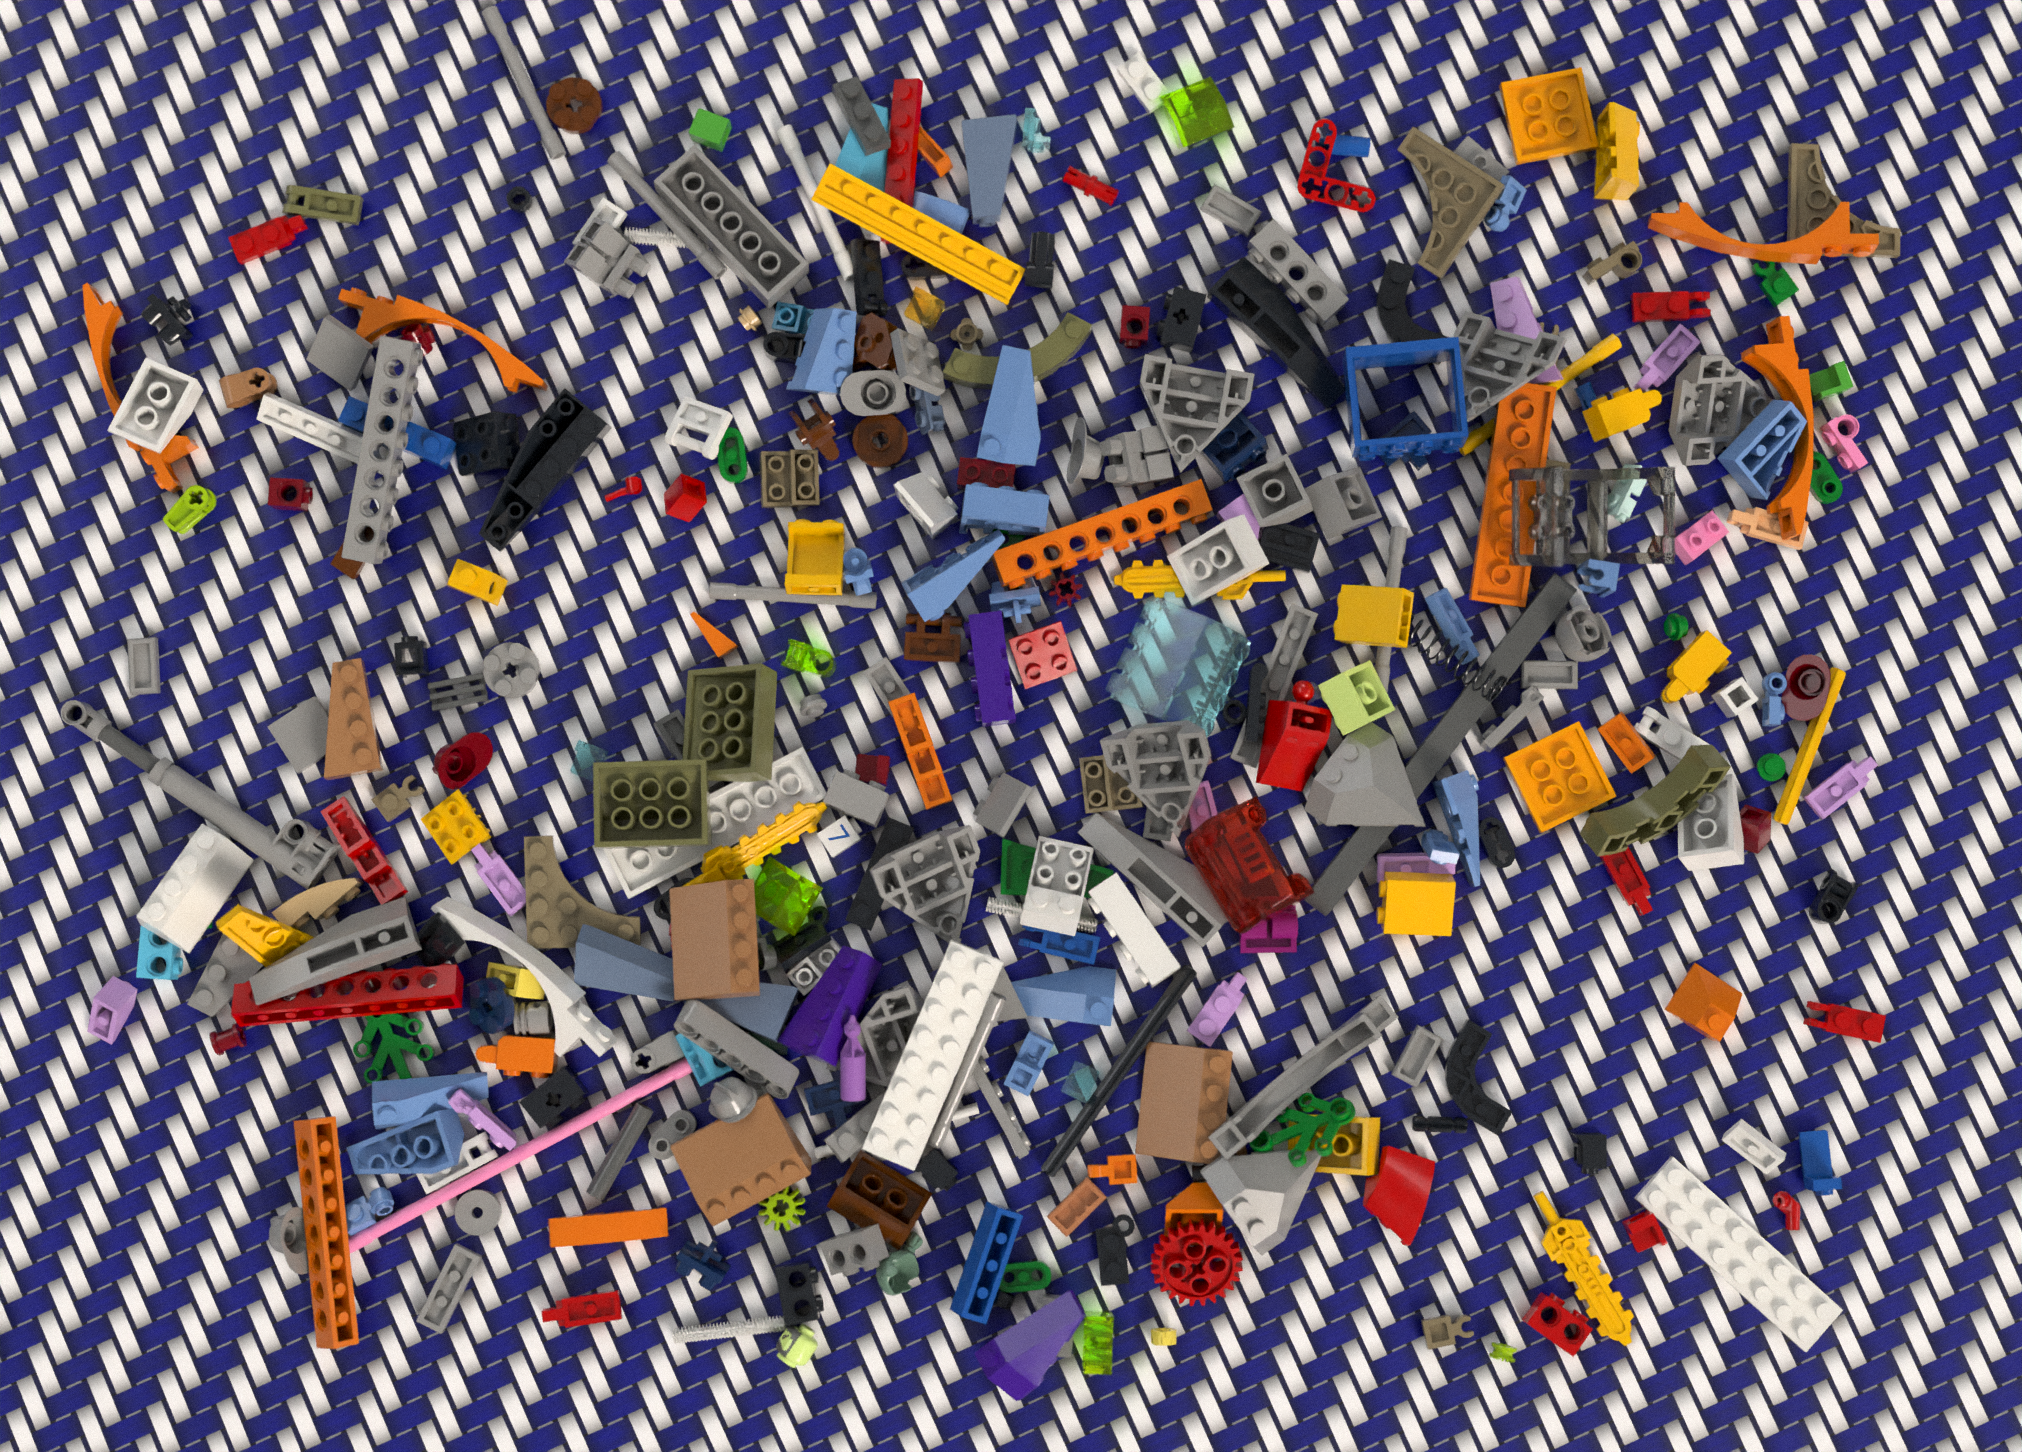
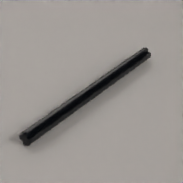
M1188 965L1182 966L1041 1166V1170L1050 1177L1056 1176L1197 975L1194 969Z

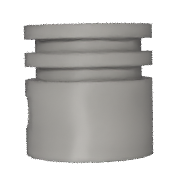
M549 1001L529 1002V1004L527 1002H522V1004L520 1002L515 1003L513 1021L516 1036H521V1034L527 1036L529 1033L530 1035L552 1033L553 1013Z

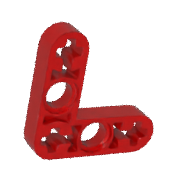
M1328 118L1317 120L1311 130L1298 178L1297 188L1299 193L1307 199L1358 212L1369 211L1375 204V195L1370 188L1325 176L1336 139L1337 129L1334 122ZM1324 123L1329 124L1328 128L1332 130V134L1326 135L1324 144H1330L1328 150L1322 146H1312L1313 140L1319 143L1320 133L1316 132L1317 127H1323ZM1318 150L1325 155V161L1322 165L1313 166L1309 162V156L1313 151ZM1309 178H1313L1315 185L1322 186V180L1328 181L1324 188V197H1319L1320 190L1316 189L1306 193L1302 183L1308 182ZM1337 184L1344 188V195L1341 199L1333 200L1329 197L1328 190L1332 185ZM1349 187L1355 188L1352 192L1354 195L1361 196L1362 192H1367V197L1371 199L1370 203H1365L1363 207H1360L1358 200L1350 198L1351 204H1346L1345 201L1349 195Z

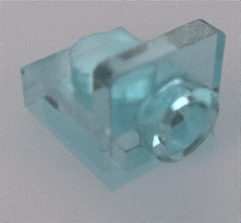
M1025 108L1022 148H1027L1029 152L1041 153L1044 150H1049L1050 137L1034 136V134L1040 135L1041 118H1036L1035 108Z

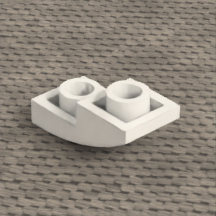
M832 936L830 942L812 952L786 974L804 996L815 987L841 949Z

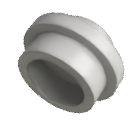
M820 694L807 696L800 701V713L803 716H808V718L820 716L827 707L826 700L822 699Z

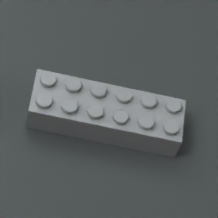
M695 145L654 180L656 192L768 309L809 273V263Z

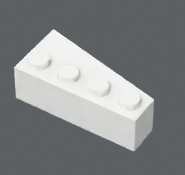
M1117 873L1088 891L1091 896L1087 900L1096 914L1100 912L1107 920L1103 925L1112 938L1117 935L1123 944L1119 947L1128 961L1134 960L1138 966L1135 972L1144 985L1149 983L1153 988L1180 969L1181 966Z

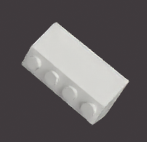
M201 824L136 916L140 925L190 953L254 860L228 838Z

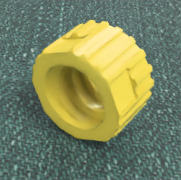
M1151 1329V1343L1158 1346L1175 1345L1176 1329Z

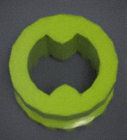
M1492 1342L1491 1346L1494 1350L1490 1352V1357L1497 1360L1502 1358L1501 1361L1505 1359L1506 1362L1510 1363L1515 1362L1513 1353L1517 1352L1516 1347Z

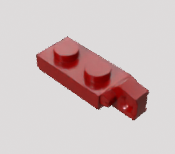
M285 215L228 238L238 263L245 264L291 245L292 241L296 239L295 234L308 229L301 215L289 219Z
M1629 847L1623 852L1600 856L1623 901L1628 906L1633 904L1640 916L1651 912L1653 909L1646 898L1651 895L1649 891L1650 886Z
M619 1290L562 1298L555 1301L556 1307L546 1308L541 1311L543 1322L558 1320L559 1327L565 1326V1328L623 1318Z

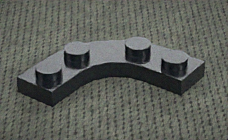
M1389 259L1376 297L1377 317L1387 334V338L1392 343L1450 338L1422 328L1409 317L1405 300L1415 268Z
M1466 1019L1447 1054L1445 1062L1446 1086L1451 1099L1465 1116L1499 1136L1512 1111L1483 1093L1475 1080V1067L1478 1058L1491 1038L1492 1033Z

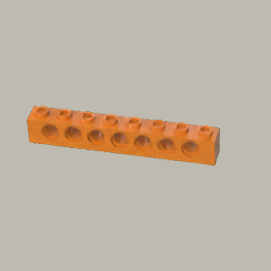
M1199 479L995 551L991 559L1001 586L1009 585L1010 589L1026 584L1025 579L1035 576L1036 580L1048 577L1052 575L1051 570L1059 567L1062 568V571L1071 569L1078 565L1077 561L1087 558L1088 562L1104 556V551L1113 549L1114 552L1122 551L1130 547V542L1138 539L1140 543L1150 541L1156 538L1155 534L1164 530L1166 534L1176 532L1182 529L1181 524L1190 521L1192 525L1199 524L1207 520V515L1213 509L1203 482ZM1174 503H1183L1187 508V513L1184 515L1177 514L1173 507ZM1151 511L1157 512L1161 516V523H1151L1148 520V513ZM1125 520L1133 522L1135 532H1125L1122 529V522ZM1100 529L1107 531L1110 536L1109 541L1100 542L1096 538V531ZM1074 538L1081 540L1084 549L1082 551L1072 550L1069 541ZM1046 548L1055 549L1058 558L1053 561L1046 559L1043 550ZM1020 557L1029 558L1032 567L1027 570L1021 569L1017 564V559Z
M336 1116L294 1121L317 1348L336 1349L359 1344Z

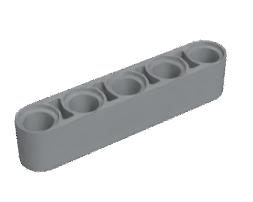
M689 999L685 1002L674 1023V1028L680 1034L772 1096L780 1099H786L789 1096L799 1075V1070L793 1064L700 1001Z

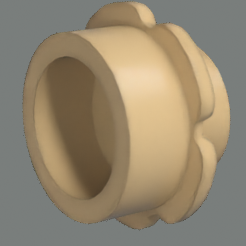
M750 306L743 310L740 308L741 315L737 318L747 331L751 328L757 331L756 328L762 324L757 314Z

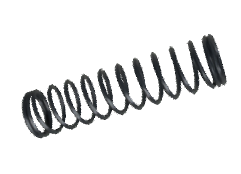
M1414 613L1411 614V622H1410V625H1411V623H1412V621H1413V619H1414V616H1415ZM1421 619L1408 637L1409 646L1411 648L1418 646L1419 654L1427 652L1428 660L1436 658L1437 666L1445 664L1446 672L1454 670V678L1459 679L1463 677L1464 685H1469L1473 682V691L1482 689V698L1486 697V700L1489 702L1493 701L1503 690L1507 677L1504 675L1500 676L1492 684L1487 695H1484L1487 683L1496 673V669L1492 670L1486 681L1479 688L1475 689L1477 678L1487 666V663H1484L1476 676L1466 683V676L1478 660V657L1471 661L1465 672L1460 676H1456L1459 665L1467 657L1469 651H1465L1458 663L1452 669L1447 670L1450 659L1457 652L1460 645L1457 644L1449 657L1444 662L1438 664L1440 654L1447 647L1451 639L1448 638L1443 643L1439 652L1430 658V650L1442 633L1438 632L1430 646L1424 651H1420L1423 640L1432 630L1431 625L1426 629L1421 640L1411 645L1413 635L1424 622Z

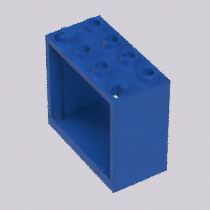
M1459 337L1345 347L1343 370L1352 458L1358 457L1359 461L1374 460L1376 455H1386L1387 458H1399L1403 456V453L1414 452L1415 456H1424L1431 454V450L1442 449V453L1458 452L1459 448H1463L1468 438ZM1446 362L1453 432L1362 440L1355 370Z

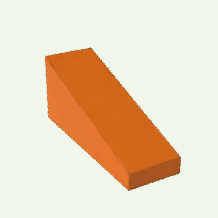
M920 126L918 152L941 178L953 168L949 156Z
M696 612L690 614L719 659L738 648L734 642Z

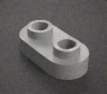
M687 1110L674 1112L650 1138L648 1147L651 1155L659 1160L672 1157L674 1154L670 1146L695 1132L697 1127L695 1116ZM680 1119L686 1122L687 1126L684 1130H680L677 1127V1121ZM661 1140L667 1143L665 1151H661L658 1148V1142Z

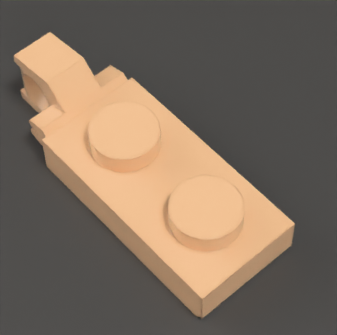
M1758 507L1753 509L1746 508L1745 512L1734 509L1729 512L1726 523L1741 527L1740 532L1747 536L1800 550L1803 547L1809 522L1804 521L1802 533L1788 540H1782L1778 513L1767 514V510Z

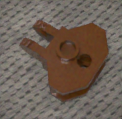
M873 313L862 317L858 332L855 335L854 353L857 352L858 356L853 358L852 371L867 365L871 367L876 366L891 372L896 371L897 366L890 333L898 327Z
M811 398L807 402L815 415L802 422L794 410L789 412L798 428L795 434L803 446L808 443L812 449L817 447L826 460L833 461L839 458V448H836L837 445L832 439L836 435L832 428L836 423L828 411L823 413L818 404Z

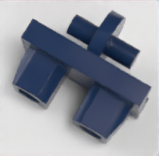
M687 1240L676 1257L678 1263L675 1270L683 1276H689L693 1269L703 1274L698 1283L710 1291L717 1283H721L731 1266L721 1260L722 1254L714 1250L718 1242L713 1240L708 1247L700 1241L695 1245Z

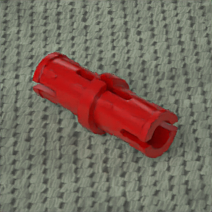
M1069 166L1062 182H1066L1084 191V195L1087 197L1092 195L1110 206L1113 205L1114 199H1116L1119 193L1118 189L1099 181L1095 175L1091 177L1073 168V166Z

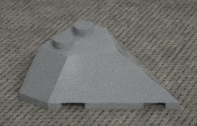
M1465 311L1454 333V337H1459L1467 421H1471L1553 366L1566 342V338L1540 331L1537 338L1532 339L1498 330L1495 328L1490 317Z
M1145 354L1140 384L1181 473L1250 402L1254 374L1231 369L1221 373L1172 364V359Z
M1722 354L1697 355L1676 376L1669 433L1682 465L1709 464L1716 458L1715 454L1725 446L1728 447L1774 400L1744 372L1734 367L1729 362L1730 360Z
M1189 720L1138 724L1102 738L1100 743L1107 767L1114 774L1118 772L1129 783L1127 787L1158 818L1162 816L1172 826L1171 831L1179 837L1211 757L1205 730Z
M1373 722L1364 725L1345 737L1314 778L1304 809L1326 826H1337V824H1350L1354 826H1426L1394 737Z
M971 825L934 832L884 855L870 869L880 897L946 942L950 943L951 940L961 943L959 937L969 906L974 882L972 877L975 863L978 861L980 854Z
M910 985L883 993L860 1023L861 1032L857 1038L865 1052L866 1081L886 1087L889 1086L925 1002ZM840 1058L836 1067L828 1064L826 1069L835 1072L840 1070Z
M1312 1148V1151L1305 1152L1307 1162L1301 1167H1294L1289 1161L1288 1153L1290 1150L1251 1152V1155L1240 1156L1233 1154L1227 1160L1221 1155L1200 1170L1225 1210L1261 1256L1285 1240L1321 1159L1315 1148ZM1301 1155L1295 1156L1294 1160L1299 1159Z

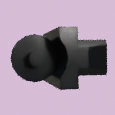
M152 293L147 298L150 304L143 310L141 315L153 327L163 318L169 323L158 332L159 336L168 345H173L181 338L188 341L193 337L191 332L178 319L181 317L185 322H188L192 318L187 312L191 307V303L187 299L177 301L174 296L170 297L167 302L172 307L169 309L155 294Z

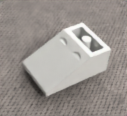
M1039 836L1020 920L1021 925L1075 936L1094 848Z

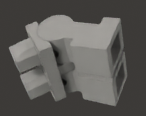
M594 218L581 236V239L589 245L577 242L564 262L616 297L619 294L629 299L634 293L636 285L629 281L628 278L633 271L644 277L650 270L651 265L635 246L625 240L608 223Z
M1159 425L1133 432H1123L1099 443L1102 455L1108 456L1110 466H1107L1104 471L1105 479L1107 482H1113L1114 488L1174 481L1168 445Z

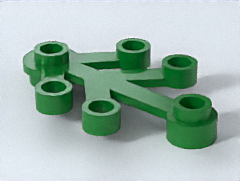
M398 1013L383 1014L380 1017L375 1015L365 1016L368 1021L361 1040L353 1047V1052L357 1057L364 1058L369 1056L372 1052L371 1042L379 1028L383 1039L371 1067L367 1068L364 1072V1079L370 1084L374 1081H381L383 1077L382 1070L389 1054L400 1079L412 1078L401 1049L415 1054L421 1061L431 1060L435 1054V1050L430 1044L422 1045L394 1034L390 1023L404 1027L410 1035H418L424 1029L422 1020L418 1018L411 1019ZM413 1021L419 1024L417 1032H413L410 1029V1024ZM360 1044L366 1045L367 1052L365 1054H361L358 1051ZM424 1047L430 1051V1055L427 1058L421 1055V1050ZM371 1070L377 1071L378 1077L376 1080L370 1079L369 1072Z
M1304 1093L1298 1100L1301 1109L1304 1112H1312L1316 1109L1323 1112L1322 1114L1312 1116L1290 1109L1287 1106L1283 1110L1286 1111L1283 1115L1275 1117L1276 1121L1279 1123L1292 1121L1298 1124L1271 1135L1266 1130H1262L1250 1142V1146L1254 1152H1269L1273 1150L1275 1145L1301 1135L1296 1146L1288 1153V1159L1294 1167H1301L1307 1162L1305 1152L1319 1127L1327 1125L1322 1137L1318 1138L1314 1143L1317 1153L1325 1157L1333 1152L1331 1142L1340 1126L1352 1121L1356 1113L1355 1107L1351 1101L1345 1098H1336L1328 1102L1315 1098L1311 1093ZM1311 1100V1103L1304 1105L1306 1101ZM1328 1144L1326 1148L1320 1149L1322 1145ZM1301 1155L1299 1159L1294 1160L1295 1156Z

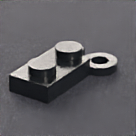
M817 906L813 908L808 914L807 923L772 944L779 964L784 970L832 940L824 926L830 919V912L826 907ZM818 914H823L822 918L815 920Z
M1127 1214L1115 1217L1111 1227L1095 1228L1101 1286L1129 1283L1125 1237L1133 1233L1135 1224L1133 1219ZM1122 1220L1127 1221L1129 1224L1128 1229L1125 1231H1121L1118 1228V1224Z

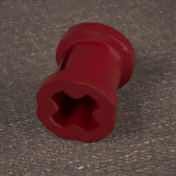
M234 1023L232 1028L218 1033L213 1031L209 1034L212 1048L219 1056L223 1055L224 1051L247 1045L244 1030L237 1023Z

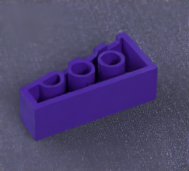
M843 945L777 1042L796 1053L836 1067L840 1053L848 1039L844 1032V1026L849 1021L850 1015H854L857 1021L882 967V963L862 951Z

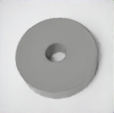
M475 1189L465 1193L458 1200L455 1207V1219L458 1226L470 1235L478 1236L490 1232L498 1225L501 1219V1204L498 1198L488 1190ZM475 1207L482 1209L483 1214L481 1217L474 1215Z

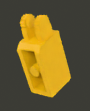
M1627 387L1613 393L1614 398L1611 400L1604 396L1592 401V407L1582 411L1594 443L1649 421L1651 415L1649 409L1661 404L1662 397L1660 392L1654 389L1642 393L1641 388L1630 392Z
M1708 630L1699 633L1667 668V677L1671 681L1667 684L1665 690L1661 692L1663 702L1670 704L1678 702L1685 694L1690 695L1695 692L1700 694L1710 684L1708 678L1714 671L1718 674L1728 665L1729 661L1727 658L1732 652Z

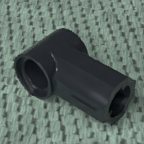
M1041 231L1032 232L1029 262L1026 265L1025 286L1052 289L1054 264L1052 262L1055 248L1054 234Z

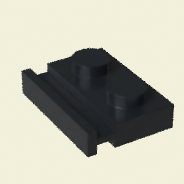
M1285 523L1266 526L1263 529L1259 544L1270 563L1309 573L1320 533Z
M439 912L433 915L417 933L422 949L418 950L416 954L427 967L448 963L465 944V941L448 922L444 923L439 918L441 916Z

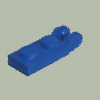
M1022 925V928H1025V930L1043 932V938L1041 943L1033 942L1026 938L1019 939L1018 945L1038 949L1042 953L1094 965L1100 937L1076 932L1075 936Z

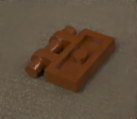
M919 612L917 614L906 613V624L917 625L916 632H905V661L960 663L961 635L950 634V627H962V616H951V613L945 612L944 615L934 621L929 619L924 622ZM926 625L942 626L941 633H925Z

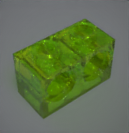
M1084 1311L1086 1316L1084 1317L1083 1374L1112 1375L1113 1313Z

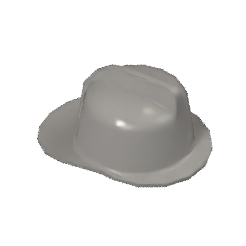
M887 370L852 373L844 379L840 388L842 404L849 412L859 416L885 415L895 412L904 402L906 393L904 383L899 380V376Z
M1082 417L1077 419L1073 431L1071 456L1067 467V481L1069 484L1074 483L1077 478L1097 479L1104 462L1099 441L1087 435L1085 420Z
M728 1077L720 1082H715L710 1095L709 1112L723 1122H737L753 1110L758 1099L757 1092L752 1086L735 1077Z
M293 1207L285 1215L271 1218L269 1241L275 1251L284 1254L289 1268L294 1273L302 1275L309 1272L303 1208Z

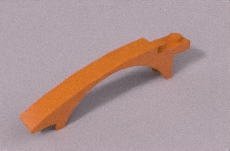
M1679 202V210H1676V213H1651L1648 221L1649 229L1670 238L1718 253L1769 262L1817 264L1822 254H1825L1827 257H1838L1842 254L1866 257L1873 254L1879 245V234H1850L1849 202H1840L1833 214L1810 233L1797 239L1777 244H1752L1725 236L1706 224L1694 212L1688 202Z
M85 283L82 285L84 311L92 355L108 405L115 417L122 401L112 379L110 351L115 329L123 313L119 306H114L112 301L104 303L97 289L89 283ZM174 435L160 454L126 440L130 448L137 452L141 450L140 454L147 465L152 464L156 471V474L153 475L154 479L161 489L165 488L175 493L183 488L170 464L198 449L199 447L195 440H190L188 436Z
M352 287L350 291L344 289L340 291L339 301L346 306L363 311L356 333L371 344L380 336L413 323L439 324L453 327L472 336L486 347L499 368L504 386L509 391L517 393L520 383L544 391L547 390L548 385L527 365L486 335L444 312L397 295L393 305L394 301L382 296H377V299L367 297V292Z
M1780 316L1766 324L1769 344L1754 345L1743 351L1741 358L1743 362L1755 368L1769 380L1783 401H1791L1807 420L1795 444L1793 465L1787 482L1776 498L1766 506L1767 514L1778 513L1782 540H1788L1802 533L1807 512L1813 469L1814 415L1809 369H1798L1799 358L1795 351L1794 329L1791 325L1790 316Z

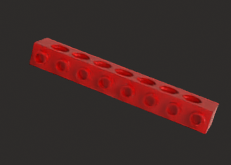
M448 963L433 967L414 966L410 969L397 970L387 968L376 972L358 971L257 1005L255 1002L250 981H246L245 983L234 984L231 1015L239 1027L462 1008L464 978L457 964L452 965Z

